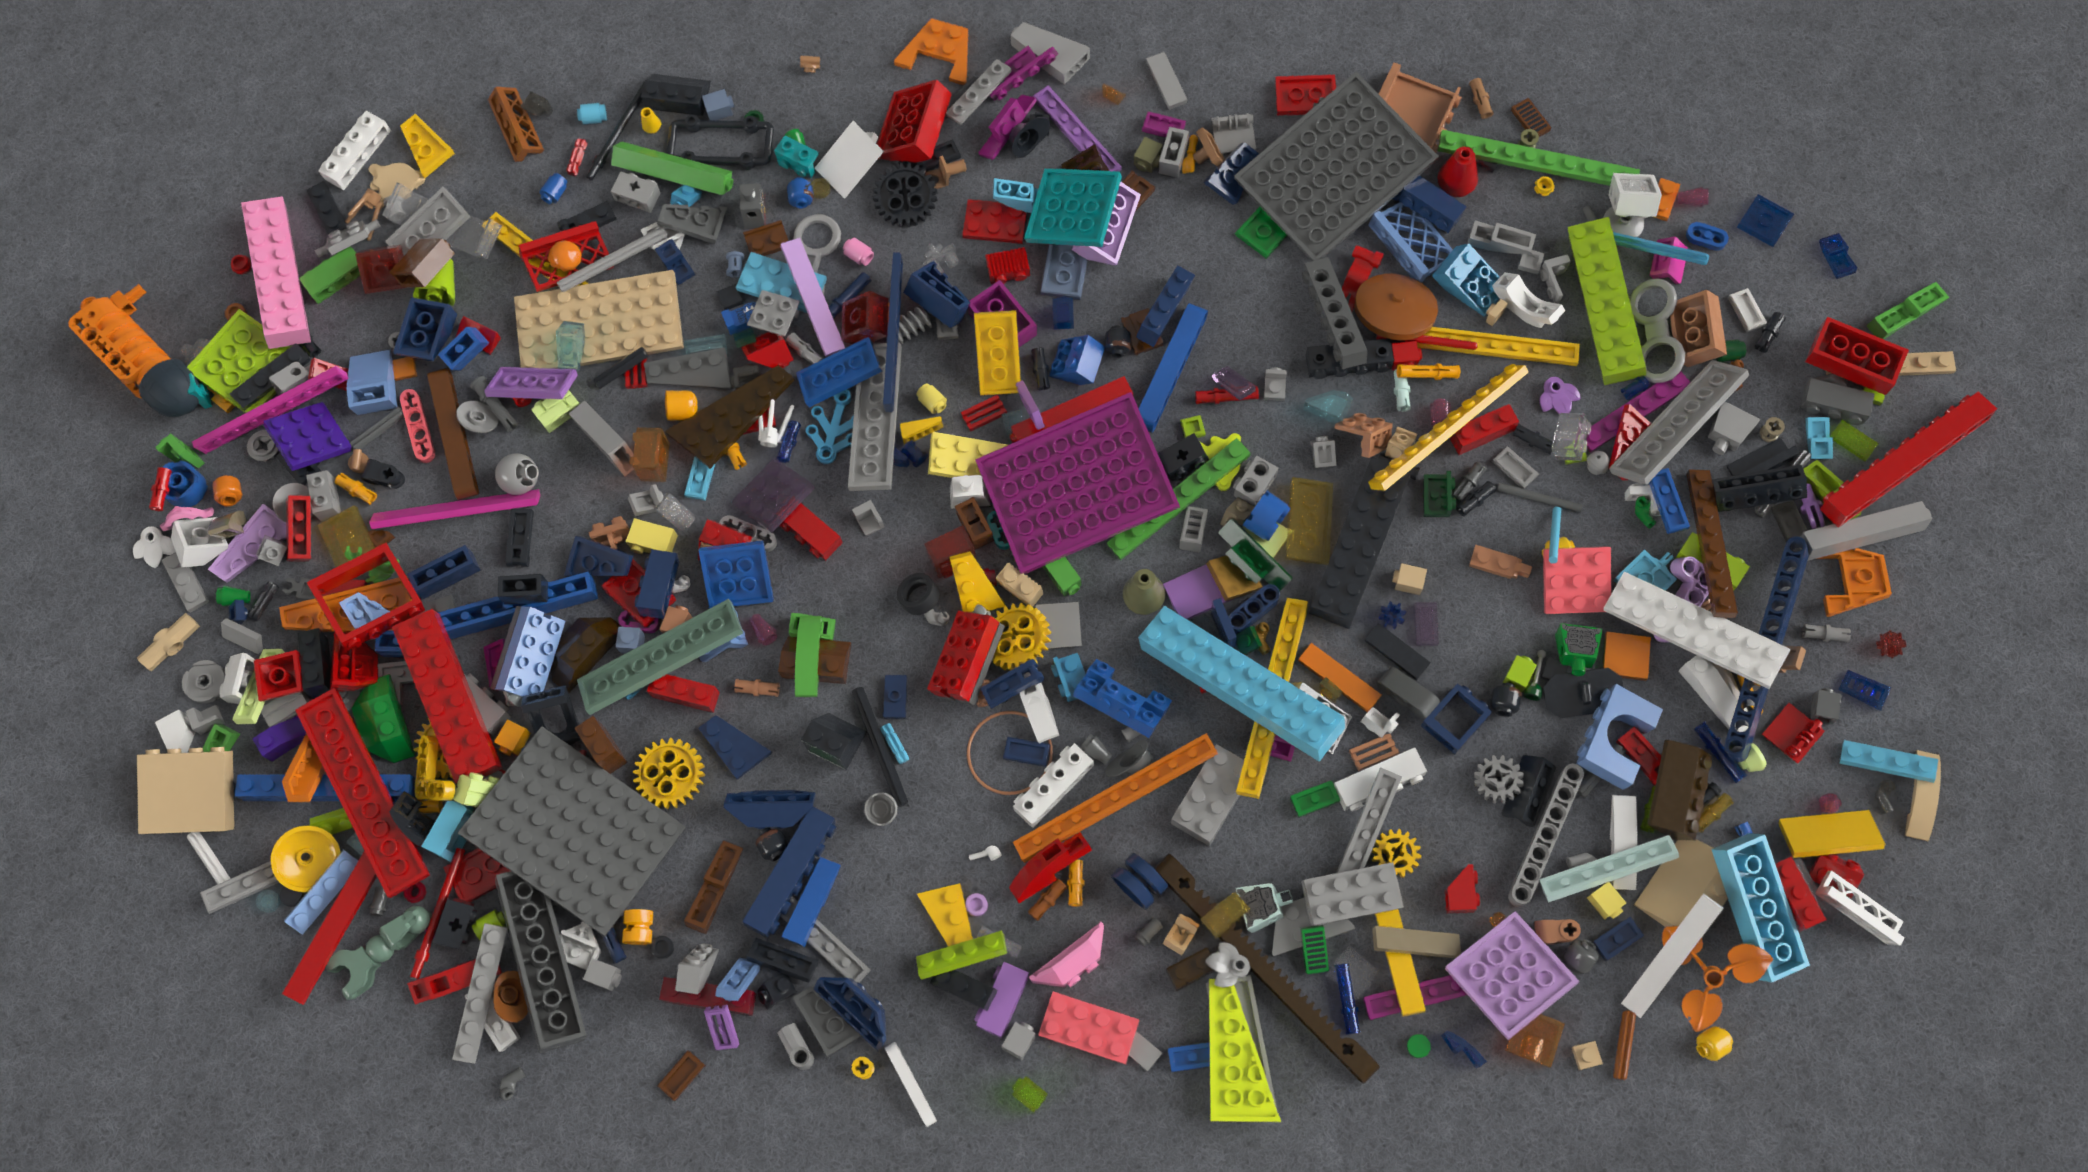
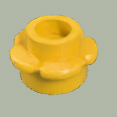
M1546 176L1541 177L1535 182L1534 190L1537 194H1541V196L1550 195L1555 188L1553 180Z

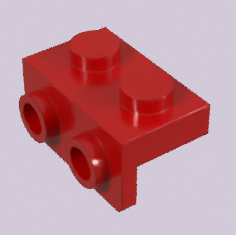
M1829 854L1817 857L1807 877L1821 884L1827 871H1833L1855 888H1858L1864 873L1862 868H1860L1861 865L1850 859L1847 861L1838 858V854ZM1832 879L1829 886L1839 891L1837 882ZM1853 893L1846 894L1851 899L1854 895Z

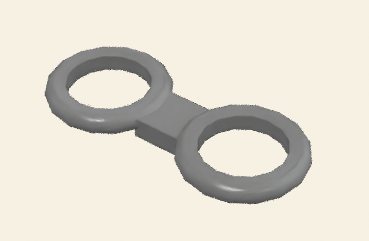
M823 214L805 217L794 230V239H801L815 273L818 271L821 258L830 255L836 250L841 240L839 225L831 217ZM815 223L825 224L833 232L830 243L820 249L807 247L802 241L804 230Z
M1657 278L1649 279L1639 284L1633 290L1629 300L1634 320L1639 324L1645 325L1647 342L1641 347L1645 364L1648 353L1654 347L1669 345L1675 350V362L1668 371L1662 374H1653L1646 368V376H1643L1646 381L1652 383H1665L1673 379L1681 371L1685 363V351L1683 345L1676 338L1670 337L1667 319L1672 315L1677 305L1676 291L1668 281ZM1651 288L1664 289L1668 296L1665 308L1655 316L1646 317L1641 315L1638 310V301L1641 295Z

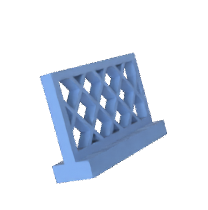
M1401 202L1383 212L1378 211L1373 214L1369 227L1410 277L1421 283L1425 281L1426 277L1432 275L1445 260L1438 257L1439 251L1446 252L1449 255L1453 250L1427 219L1421 217L1412 209V215L1401 213V208L1405 207ZM1388 215L1397 217L1396 223L1389 222L1386 217ZM1400 218L1411 220L1410 227L1400 225ZM1414 221L1421 222L1424 225V230L1414 228ZM1398 230L1409 232V237H1401ZM1412 233L1423 235V240H1413ZM1426 236L1434 237L1437 241L1436 245L1426 243ZM1411 245L1422 247L1421 253L1414 252L1410 248ZM1425 248L1436 250L1435 257L1425 255ZM1423 260L1434 262V267L1428 269L1424 265Z

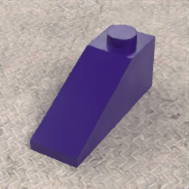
M296 716L271 726L252 740L261 755L273 762L301 744L306 731L299 717Z

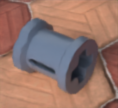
M737 251L728 252L726 254V260H728L726 275L732 278L740 277L743 271L742 261L744 260V254Z

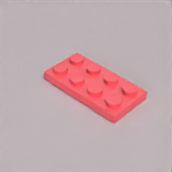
M1052 992L1038 1036L1126 1065L1140 1020Z

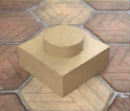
M1502 299L1497 304L1493 303L1486 312L1488 314L1486 323L1493 326L1504 313L1508 303Z
M1596 1041L1572 1047L1579 1070L1603 1064Z

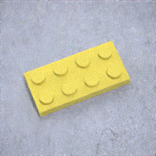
M933 432L930 440L928 474L950 478L965 475H981L975 459L1008 446V444Z

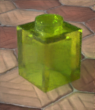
M1027 1076L1023 1080L1019 1078L1012 1087V1090H1014L1012 1096L1034 1114L1048 1097V1093Z

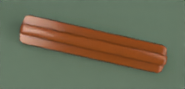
M1623 1011L1613 1074V1077L1619 1080H1626L1628 1075L1636 1014L1632 1011Z

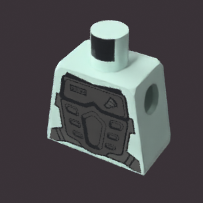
M1272 883L1236 888L1246 926L1251 933L1282 919L1284 914L1281 906L1293 903L1289 890L1277 893Z

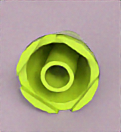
M450 259L426 287H415L413 297L454 306L453 260Z

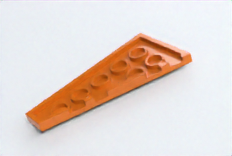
M399 577L322 596L343 633H349L355 630L339 602L358 592L365 595L369 600L381 604L383 608L389 611L412 601ZM315 598L279 607L282 627L285 630L307 631L320 628L323 632H334Z

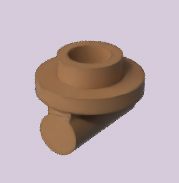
M800 55V68H804V72L816 73V69H820V57Z
M354 449L353 455L348 460V466L353 472L361 473L364 471L369 458L366 454L362 453V450Z

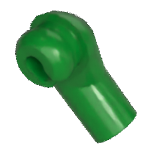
M1644 496L1638 497L1636 499L1635 514L1650 529L1656 524V521L1650 515V501Z

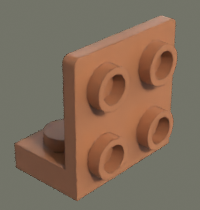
M1355 413L1354 416L1344 418L1343 421L1336 423L1335 429L1362 435L1361 456L1370 458L1387 449L1392 435L1393 423L1385 422L1383 418L1366 417V414Z

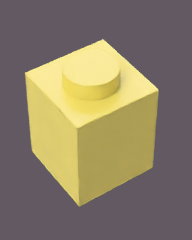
M1610 882L1605 883L1587 897L1604 920L1609 916L1612 919L1623 912L1621 907L1626 904L1625 900Z

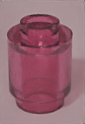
M1436 399L1430 404L1432 426L1445 420L1451 412V403L1446 399Z

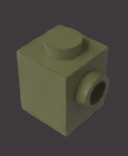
M1144 137L1134 154V166L1140 171L1152 173L1155 167H1159L1163 145Z

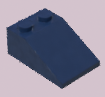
M411 297L393 353L395 355L434 361L451 335L457 314L451 305Z

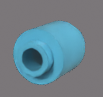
M580 104V109H577L578 120L582 121L583 125L602 123V121L607 120L605 104Z

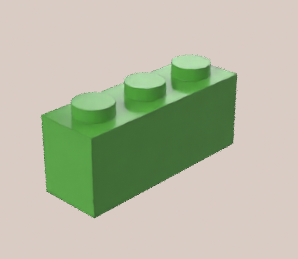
M349 246L331 258L324 260L314 269L307 271L299 280L312 298L319 304L369 270L354 249Z

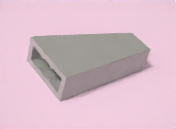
M1025 22L1019 27H1015L1010 35L1011 46L1021 51L1029 45L1037 57L1053 46L1058 52L1056 59L1048 65H1043L1041 68L1064 85L1090 59V48L1088 46Z
M585 400L569 413L579 428L624 477L641 464L626 442Z

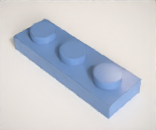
M739 958L718 985L716 996L728 1001H738L760 971V965L747 961V959Z

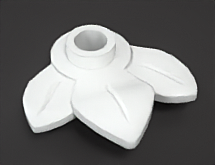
M156 527L145 528L141 533V539L133 547L134 558L144 557L146 563L153 568L158 567L163 554L171 555L176 552L171 538L163 536L161 530ZM150 533L154 535L151 541L148 539Z

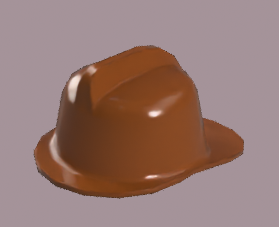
M517 971L502 973L496 980L493 993L495 1012L502 1020L510 1023L523 1020L528 1013Z

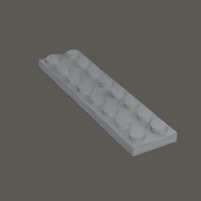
M887 343L873 344L882 372L856 384L848 479L849 491L891 490L901 343H898L893 412H885L883 406Z
M1711 360L1610 467L1611 474L1647 485L1748 378V369Z

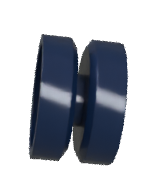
M1132 852L1125 860L1128 870L1118 867L1111 874V878L1138 906L1147 910L1154 903V898L1150 892L1155 895H1161L1168 888V885L1150 864Z

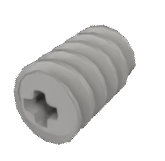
M922 306L921 309L915 307L914 314L908 311L907 318L904 315H900L898 341L901 344H904V336L911 340V332L918 336V328L922 332H925L924 325L932 328L930 318ZM886 323L885 327L888 331V323Z

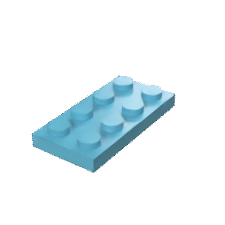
M751 252L736 285L737 291L759 298L761 291L764 290L800 301L797 310L807 313L788 264ZM815 273L820 288L823 290L827 278L824 275Z

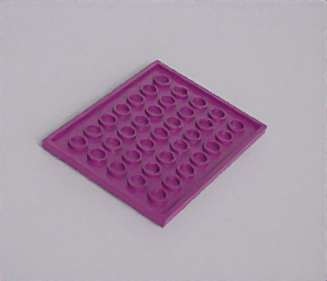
M1132 392L975 459L1021 574L1031 572L1180 508Z

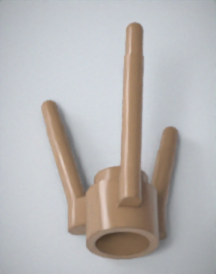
M368 188L363 197L348 213L349 217L345 220V223L348 224L364 205L369 209L376 207L372 221L376 220L383 206V203L380 202L382 196ZM374 230L368 234L367 241L371 240Z

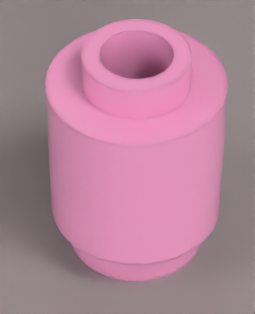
M856 238L848 239L843 246L844 255L859 265L867 266L873 259L874 252L871 251V248Z

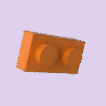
M1663 178L1660 179L1658 186L1662 196L1655 218L1664 221L1668 220L1681 184Z

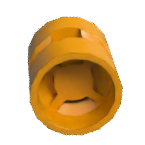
M643 909L625 910L623 924L626 925V929L623 930L622 943L629 945L651 944L652 930L649 929V926L653 924V911Z

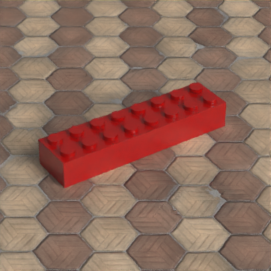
M430 609L392 626L455 784L458 783L461 774L469 776L470 772L483 775L484 778L503 769L440 614Z

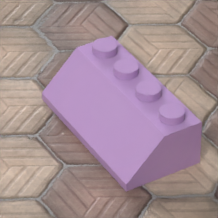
M1120 182L1103 246L1073 245L1072 250L1087 260L1117 265L1141 195Z

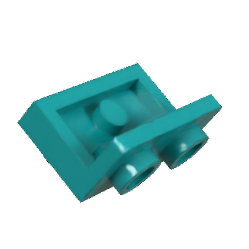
M784 136L774 150L778 164L785 169L790 168L801 177L807 176L812 179L815 174L813 162L817 158L818 152Z

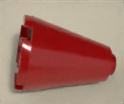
M1460 147L1440 168L1438 184L1448 195L1464 197L1475 190L1478 183V172L1474 151L1469 147Z

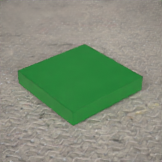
M1261 207L1235 232V236L1266 259L1287 237V234Z

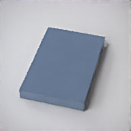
M1049 244L1040 291L1041 295L1081 300L1088 260L1072 250L1073 245Z

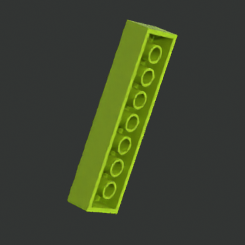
M1609 217L1567 227L1604 385L1646 376V365Z

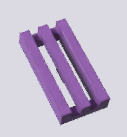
M723 1005L722 1008L714 1006L713 1009L706 1007L704 1014L715 1049L737 1048L739 1040L728 1005ZM713 1015L716 1016V1019H717V1022H718V1025H719L718 1028H719L720 1034L722 1035L724 1044L721 1043L720 1036H719V1033H718V1030H717V1027H716V1024H715V1020H714Z

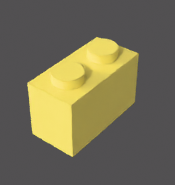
M634 518L626 543L631 548V551L638 554H643V552L651 553V549L672 552L678 535L672 528Z

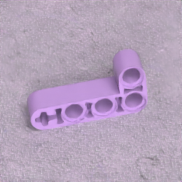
M1694 557L1674 559L1670 565V570L1676 578L1683 582L1676 596L1701 607L1709 594L1703 564ZM1654 635V638L1660 643L1669 642Z

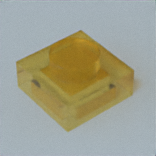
M1327 677L1320 683L1318 688L1321 690L1320 694L1329 701L1332 700L1334 703L1341 697L1343 692Z

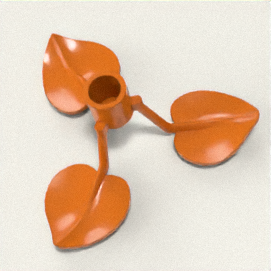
M1666 926L1663 929V946L1679 926ZM1702 938L1699 940L1681 964H1688L1693 957L1702 970H1704L1703 977L1708 985L1704 992L1698 989L1689 991L1682 1000L1683 1013L1687 1019L1691 1017L1689 1022L1695 1032L1702 1031L1711 1026L1722 1012L1721 998L1717 994L1709 993V991L1723 984L1724 975H1727L1730 969H1733L1734 977L1741 982L1752 983L1759 980L1773 961L1772 956L1767 951L1751 944L1736 945L1727 954L1731 964L1720 970L1716 966L1706 967L1696 955L1703 947Z

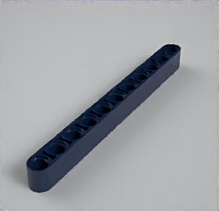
M1792 537L1785 545L1758 633L1781 645L1809 557L1806 541L1801 537ZM1796 548H1802L1799 552H1793ZM1791 567H1795V568H1796L1794 571H1791V572H1788V571H1787V569H1789V568H1791ZM1783 587H1791L1787 591H1781ZM1779 606L1784 607L1781 611H1775V608ZM1772 626H1778V629L1774 631L1769 630ZM1746 678L1742 685L1724 746L1729 758L1734 762H1743L1749 755L1768 693V689L1763 686L1757 691H1751L1750 689L1753 686L1761 685ZM1747 706H1754L1753 710L1744 711ZM1741 726H1748V729L1744 732L1737 731ZM1736 746L1742 747L1739 752L1731 751Z

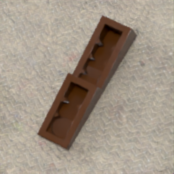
M723 840L703 878L704 883L684 920L686 927L707 934L741 857L743 848Z

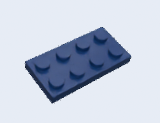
M867 337L796 372L805 403L808 407H811L882 372L873 342Z

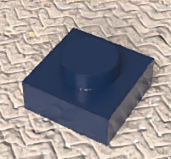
M234 600L228 607L229 620L241 625L247 619V608L244 607V600Z

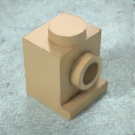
M1397 427L1395 434L1388 442L1385 456L1392 459L1401 456L1406 448L1415 444L1417 434Z

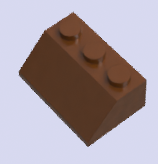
M788 636L781 650L778 672L782 678L795 679L797 637ZM820 639L818 682L846 684L851 642Z

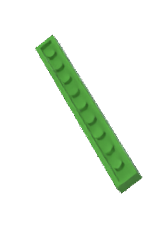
M1441 130L1437 150L1439 152L1453 154L1460 147H1469L1474 151L1476 159L1608 186L1611 185L1613 173L1640 174V169L1447 130Z

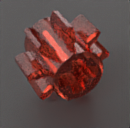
M1889 630V632L1879 634L1881 641H1877L1876 645L1877 649H1880L1881 656L1886 655L1893 659L1899 654L1903 655L1902 648L1907 646L1906 641L1902 639L1901 633Z

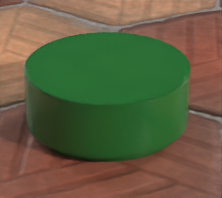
M1421 1034L1410 1037L1406 1045L1408 1053L1414 1058L1425 1057L1431 1049L1430 1041Z

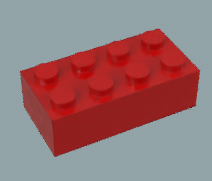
M1827 317L1818 329L1805 362L1887 395L1895 386L1909 350Z

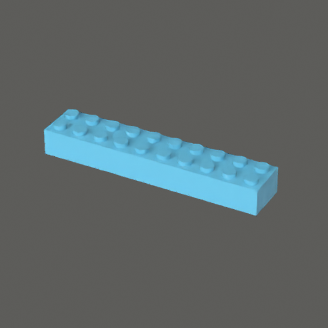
M1166 606L1161 609L1138 637L1141 650L1319 762L1345 729V718L1343 715Z

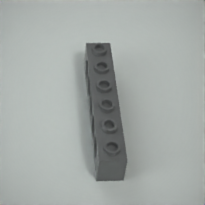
M1329 257L1306 262L1305 272H1302L1303 282L1309 286L1308 293L1310 299L1315 301L1316 314L1321 316L1322 329L1327 330V340L1329 345L1334 348L1335 361L1340 362L1342 369L1367 363V348Z

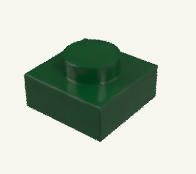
M1250 626L1236 634L1238 649L1245 656L1263 646L1254 627Z

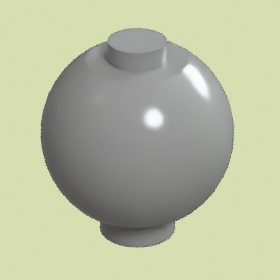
M519 453L503 457L495 470V478L499 487L512 495H522L529 492L535 486L539 475L538 468L533 460Z

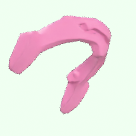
M175 506L167 514L165 522L160 527L163 531L172 529V523L178 519L208 518L213 516L214 509L210 507L200 510L191 507Z

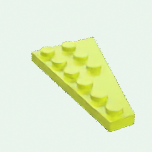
M1209 979L1210 1121L1281 1122L1235 986L1218 987L1215 986V979Z

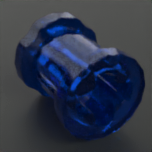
M914 440L907 442L900 451V454L907 456L916 468L928 457V453L922 452L916 446Z

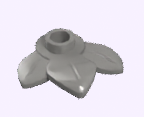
M1219 943V952L1211 954L1205 960L1209 967L1218 972L1215 979V986L1218 987L1233 986L1238 978L1245 977L1250 970L1249 961L1244 956L1239 955L1237 949L1229 943ZM1236 962L1242 965V969L1236 967Z

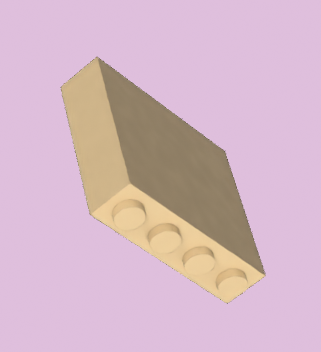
M211 747L210 752H203V748H189L187 753H181V749H167V753H160V749L146 750V754L137 755L138 834L209 832L234 829L233 751H224V747Z

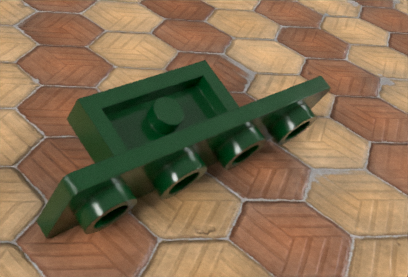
M1233 518L1218 532L1231 546L1226 552L1232 564L1238 566L1250 581L1257 584L1264 578L1269 584L1275 585L1281 591L1292 580V576Z

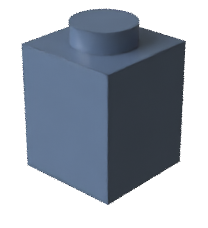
M725 89L702 96L710 120H719L733 115L731 108L735 106L732 97H727Z
M618 627L617 650L621 654H626L643 645L645 634L640 628Z

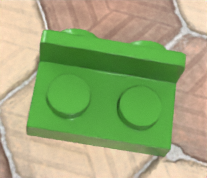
M172 434L163 438L156 446L160 453L175 463L182 459L190 465L193 464L198 469L205 464L191 447Z

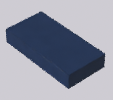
M1007 737L1003 759L1047 767L1050 744Z

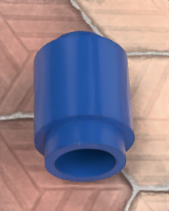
M557 173L549 176L539 191L541 199L548 204L557 203L567 188V180Z

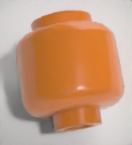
M224 475L213 482V497L218 504L233 506L241 500V484L236 477Z

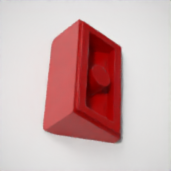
M463 316L456 337L466 327L477 328L489 342L482 351L491 355L501 339L499 334Z

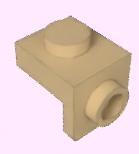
M1179 914L1163 945L1183 955L1193 939L1199 924L1191 918Z

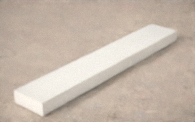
M1703 894L1621 1004L1641 1018L1723 910V907Z

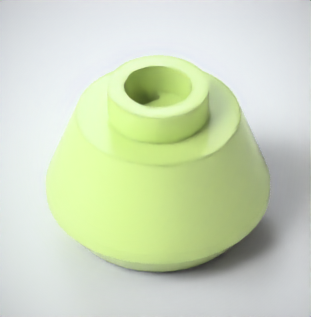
M1754 743L1751 745L1747 759L1743 762H1737L1742 770L1746 769L1748 772L1762 771L1766 767L1765 758Z

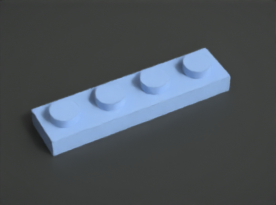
M343 850L284 919V922L303 935L345 885L359 860Z

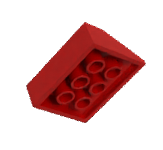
M937 79L894 92L877 145L884 151L878 159L915 163L931 159L952 95Z

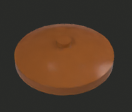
M1380 274L1367 279L1359 287L1354 302L1356 315L1366 328L1377 335L1393 340H1410L1426 334L1433 327L1438 314V304L1433 293L1418 280L1401 274Z

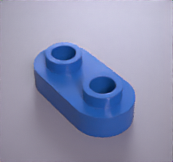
M1701 222L1692 223L1686 231V238L1689 242L1715 251L1722 250L1729 240L1728 234L1724 230ZM1713 239L1718 240L1719 243H1715Z

